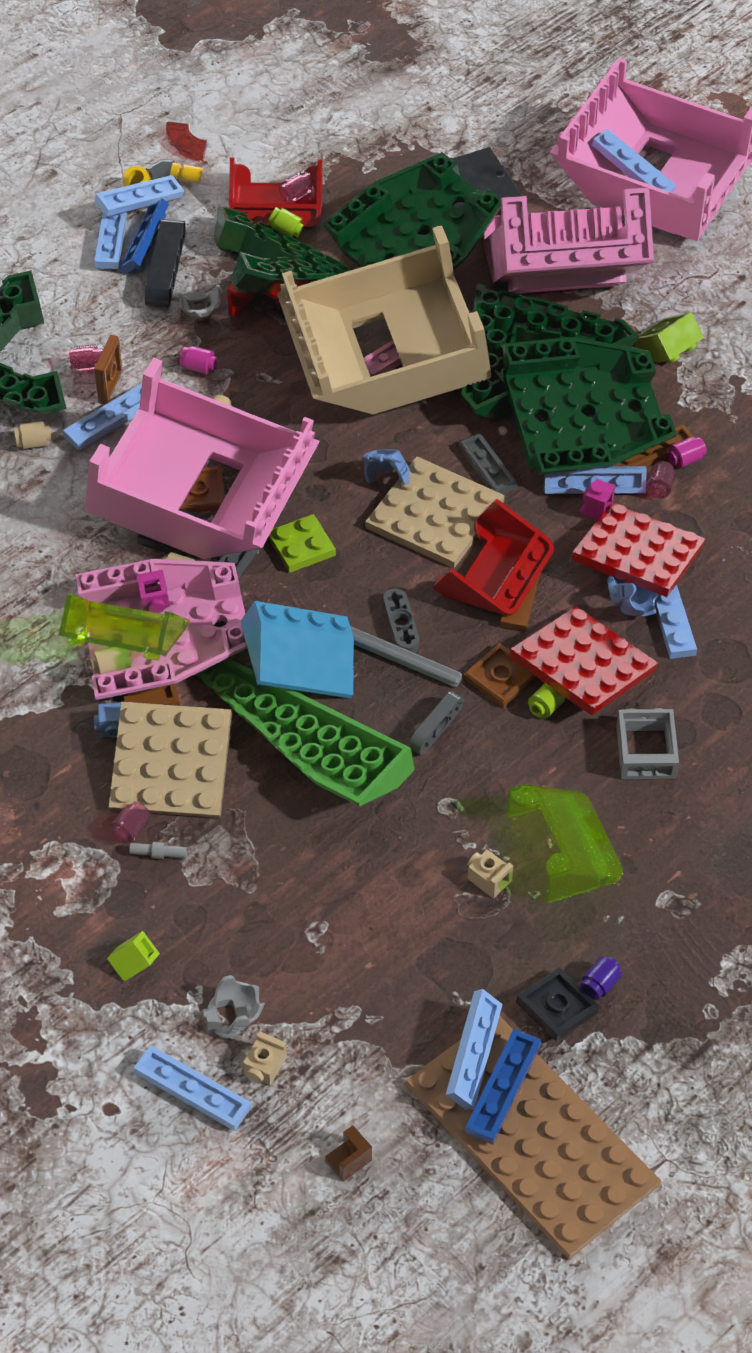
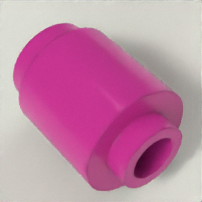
M194 346L184 347L180 355V366L185 367L186 370L209 375L211 371H215L218 362L214 351Z
M689 437L671 445L667 455L669 462L680 469L701 460L706 455L707 449L700 437Z

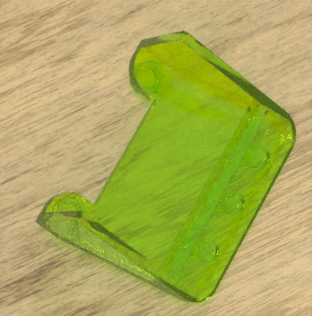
M68 593L58 636L67 638V644L83 646V642L141 652L144 653L143 658L159 661L160 656L166 657L189 626L190 620L165 611L164 614L89 601Z
M523 784L508 789L507 816L511 818L540 809L561 852L553 854L546 863V874L548 876L546 899L548 903L610 885L621 879L623 873L622 864L586 794L580 791Z

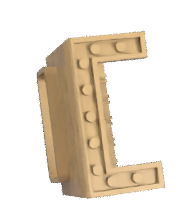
M442 225L433 228L434 246L297 287L292 271L282 273L284 284H280L282 292H278L277 295L313 399L370 414H377L467 386V384L471 385L477 381H485L487 378L490 379L492 377L485 330L478 312L469 313L454 276L449 242ZM385 319L403 367L370 377L353 328Z

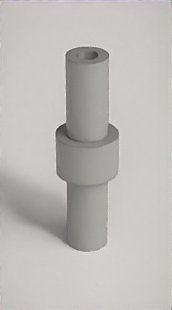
M153 842V844L130 843V854L152 856V859H164V857L187 858V847L167 846L165 842Z

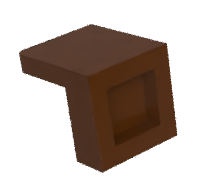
M352 1125L343 1132V1144L327 1154L325 1161L344 1182L372 1161V1146Z

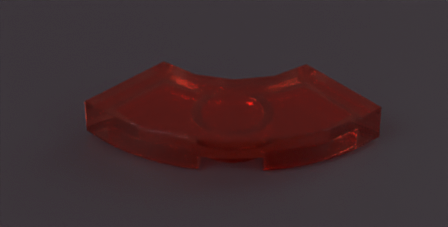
M167 122L166 134L169 144L174 146L179 151V154L189 159L204 161L207 140L199 139L192 135L187 123Z

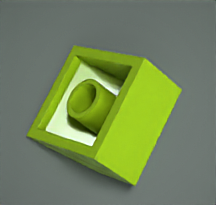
M692 312L663 318L640 333L638 340L633 346L637 349L650 351L652 360L655 363L666 361L667 364L678 360L680 358L679 354L683 351L688 352L696 348V343L703 339L704 336Z

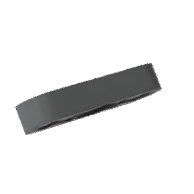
M390 589L384 594L383 607L394 645L416 653L419 649V634L407 595L400 589ZM392 600H396L399 603V609L395 610V604ZM398 618H404L408 623L400 626L395 624L394 621ZM407 634L408 642L411 644H406L403 641V635Z
M453 691L446 694L414 732L409 742L411 750L420 755L428 751L460 712L464 703L462 696Z

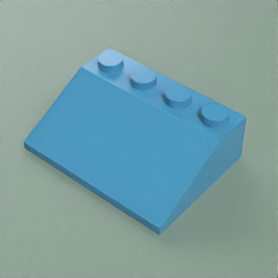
M254 601L240 622L257 684L352 698L354 637L347 616Z

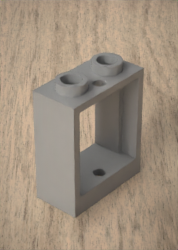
M630 708L618 710L616 728L621 779H676L679 757L673 709ZM626 731H664L667 754H628Z

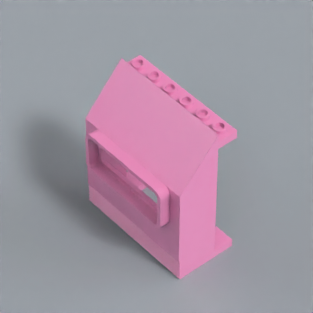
M618 58L613 66L610 65L606 76L599 80L594 92L591 91L585 104L580 105L574 119L571 118L565 131L559 133L557 142L549 153L592 205L603 208L621 206L623 216H625L623 190L649 187L651 225L672 234L677 233L678 236L681 235L687 239H694L696 242L752 161V106L743 120L625 79L627 61ZM608 128L638 154L644 146H650L672 154L660 172L676 184V188L671 193L623 176L625 173L591 146L593 140Z
M649 187L623 190L624 227L622 226L621 206L528 213L527 196L501 198L502 215L495 216L483 234L482 241L492 284L507 283L508 291L519 294L614 287L626 283V274L634 273L654 262Z
M153 358L143 374L139 410L109 457L110 447L100 444L89 461L85 511L202 559L262 548L320 442L314 439L315 432L312 431L314 420L304 417L300 432L285 428L161 379L163 361ZM208 459H213L240 470L211 523L179 511Z

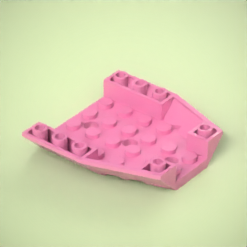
M149 559L75 574L78 594L83 609L90 658H93L94 651L109 648L114 643H122L120 648L127 647L131 660L130 668L100 675L98 673L93 674L92 682L96 700L176 684L247 649L240 622L245 615L235 563ZM163 569L170 607L165 608L163 612L153 614L150 611L144 612L137 575ZM160 582L147 584L145 587L157 585ZM224 621L227 623L223 627L214 626L217 622ZM167 632L175 633L170 638L162 637V635Z

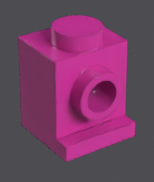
M596 478L592 482L591 487L588 486L584 492L583 501L585 502L579 514L598 520L609 505L613 503L615 485Z
M163 569L138 574L137 580L144 612L150 611L153 614L163 612L165 608L170 607ZM160 582V584L145 587L147 584Z

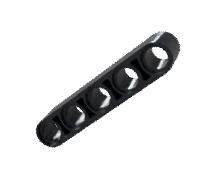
M161 219L145 288L146 306L170 307L185 240V221Z

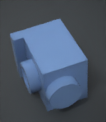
M121 702L98 704L99 715H94L95 732L100 731L101 738H117Z

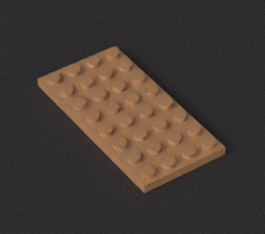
M501 1016L498 1019L476 1104L513 1031ZM461 1040L406 1080L407 1088L568 1260L660 1186L661 1180L538 1054L493 1145L465 1133V1127L475 1108L465 1110L446 1096Z

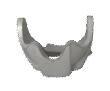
M216 285L215 290L211 293H205L204 290H200V292L196 293L187 292V297H183L182 292H178L179 308L187 316L194 317L196 321L209 320L221 303L220 285ZM206 300L210 301L211 306L201 310L190 309L188 306L190 303Z
M232 975L223 977L216 988L215 996L208 1005V1010L202 1013L208 1023V1033H216L222 1038H231L237 1036L249 1024L255 1021L261 1014L265 1004L259 1002V986L236 981ZM232 1005L236 1019L231 1025L222 1027L216 1009Z

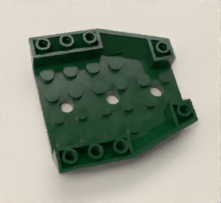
M441 152L373 182L323 222V226L342 253L361 268L434 246L433 228L442 225L449 242L454 270L469 257L501 209V198L490 189L485 190L483 193L478 191L460 176L457 163ZM458 202L464 203L461 207H453ZM423 230L430 231L427 235H418Z
M578 337L504 344L503 382L528 466L541 475L612 467L676 437L677 433L671 415L661 414L651 385L656 369L650 351ZM627 405H635L639 411L633 412ZM581 410H589L593 416L587 417ZM540 414L546 418V421L540 422L534 415Z

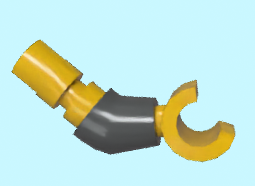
M161 159L146 169L140 166L128 168L124 173V187L173 175L176 180L181 178L183 182L190 183L193 181L200 183L203 168L189 165L181 167V164L175 163L174 160Z

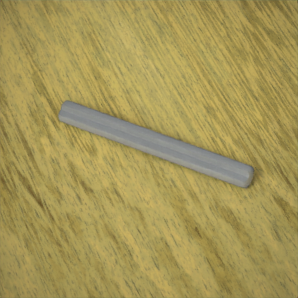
M350 626L354 637V645L453 687L459 685L462 679L461 672Z

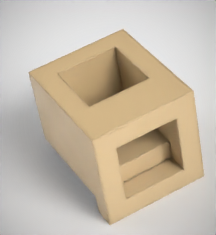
M488 849L483 854L475 853L468 862V880L493 899L512 881L513 865L511 863L506 864Z
M259 1031L254 1045L243 1062L244 1075L255 1083H265L271 1086L287 1058L286 1042Z

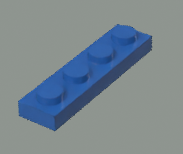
M163 198L148 207L118 268L124 275L133 270H139L144 264L143 258L152 247L150 243L158 234L161 219H165L167 216L165 212L169 203Z
M513 1029L465 1127L466 1134L492 1145L494 1144L541 1046V1039Z

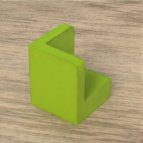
M141 931L119 945L107 959L122 980L126 981L150 966L160 953L146 934Z

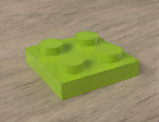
M314 514L272 529L268 536L269 541L289 573L336 556L334 545Z

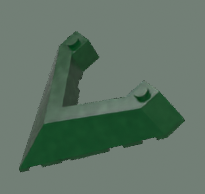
M221 205L218 206L214 241L218 248L224 252H239L231 280L236 290L242 293L281 291L280 284H284L282 273L292 271L294 282L298 287L352 270L345 266L344 263L321 253L289 235L279 236L271 226L261 221H258L257 224L253 223L251 219L247 218L248 215L241 211Z
M32 270L8 275L2 280L3 285L0 286V352L20 329L44 324ZM0 363V402L42 415L67 409L57 371L36 376L26 373L21 375L14 372L12 367Z
M477 283L473 312H478L485 330L492 377L490 379L487 378L485 381H477L462 387L461 398L474 413L494 421L512 413L503 382V345L506 343L578 337L632 347L638 340L639 335L624 320L616 318L614 321L602 319L601 314L585 310L579 313L568 310V306L534 297H524L518 293L502 289L496 292L486 289V285Z

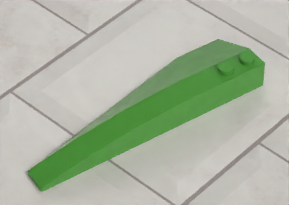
M229 658L195 674L315 784L359 807L397 789L415 770L410 747L292 689L257 684L254 670Z

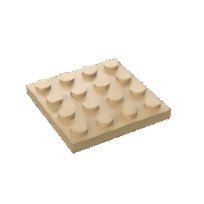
M416 457L409 465V483L402 484L400 478L365 521V528L451 568H455L477 539L474 523L478 516L495 499L504 503V495L420 457Z
M121 702L109 809L111 811L221 819L232 717L231 709Z

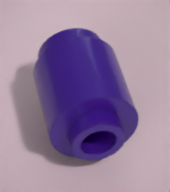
M599 957L582 977L580 988L593 1000L605 997L622 976L619 963L611 957Z

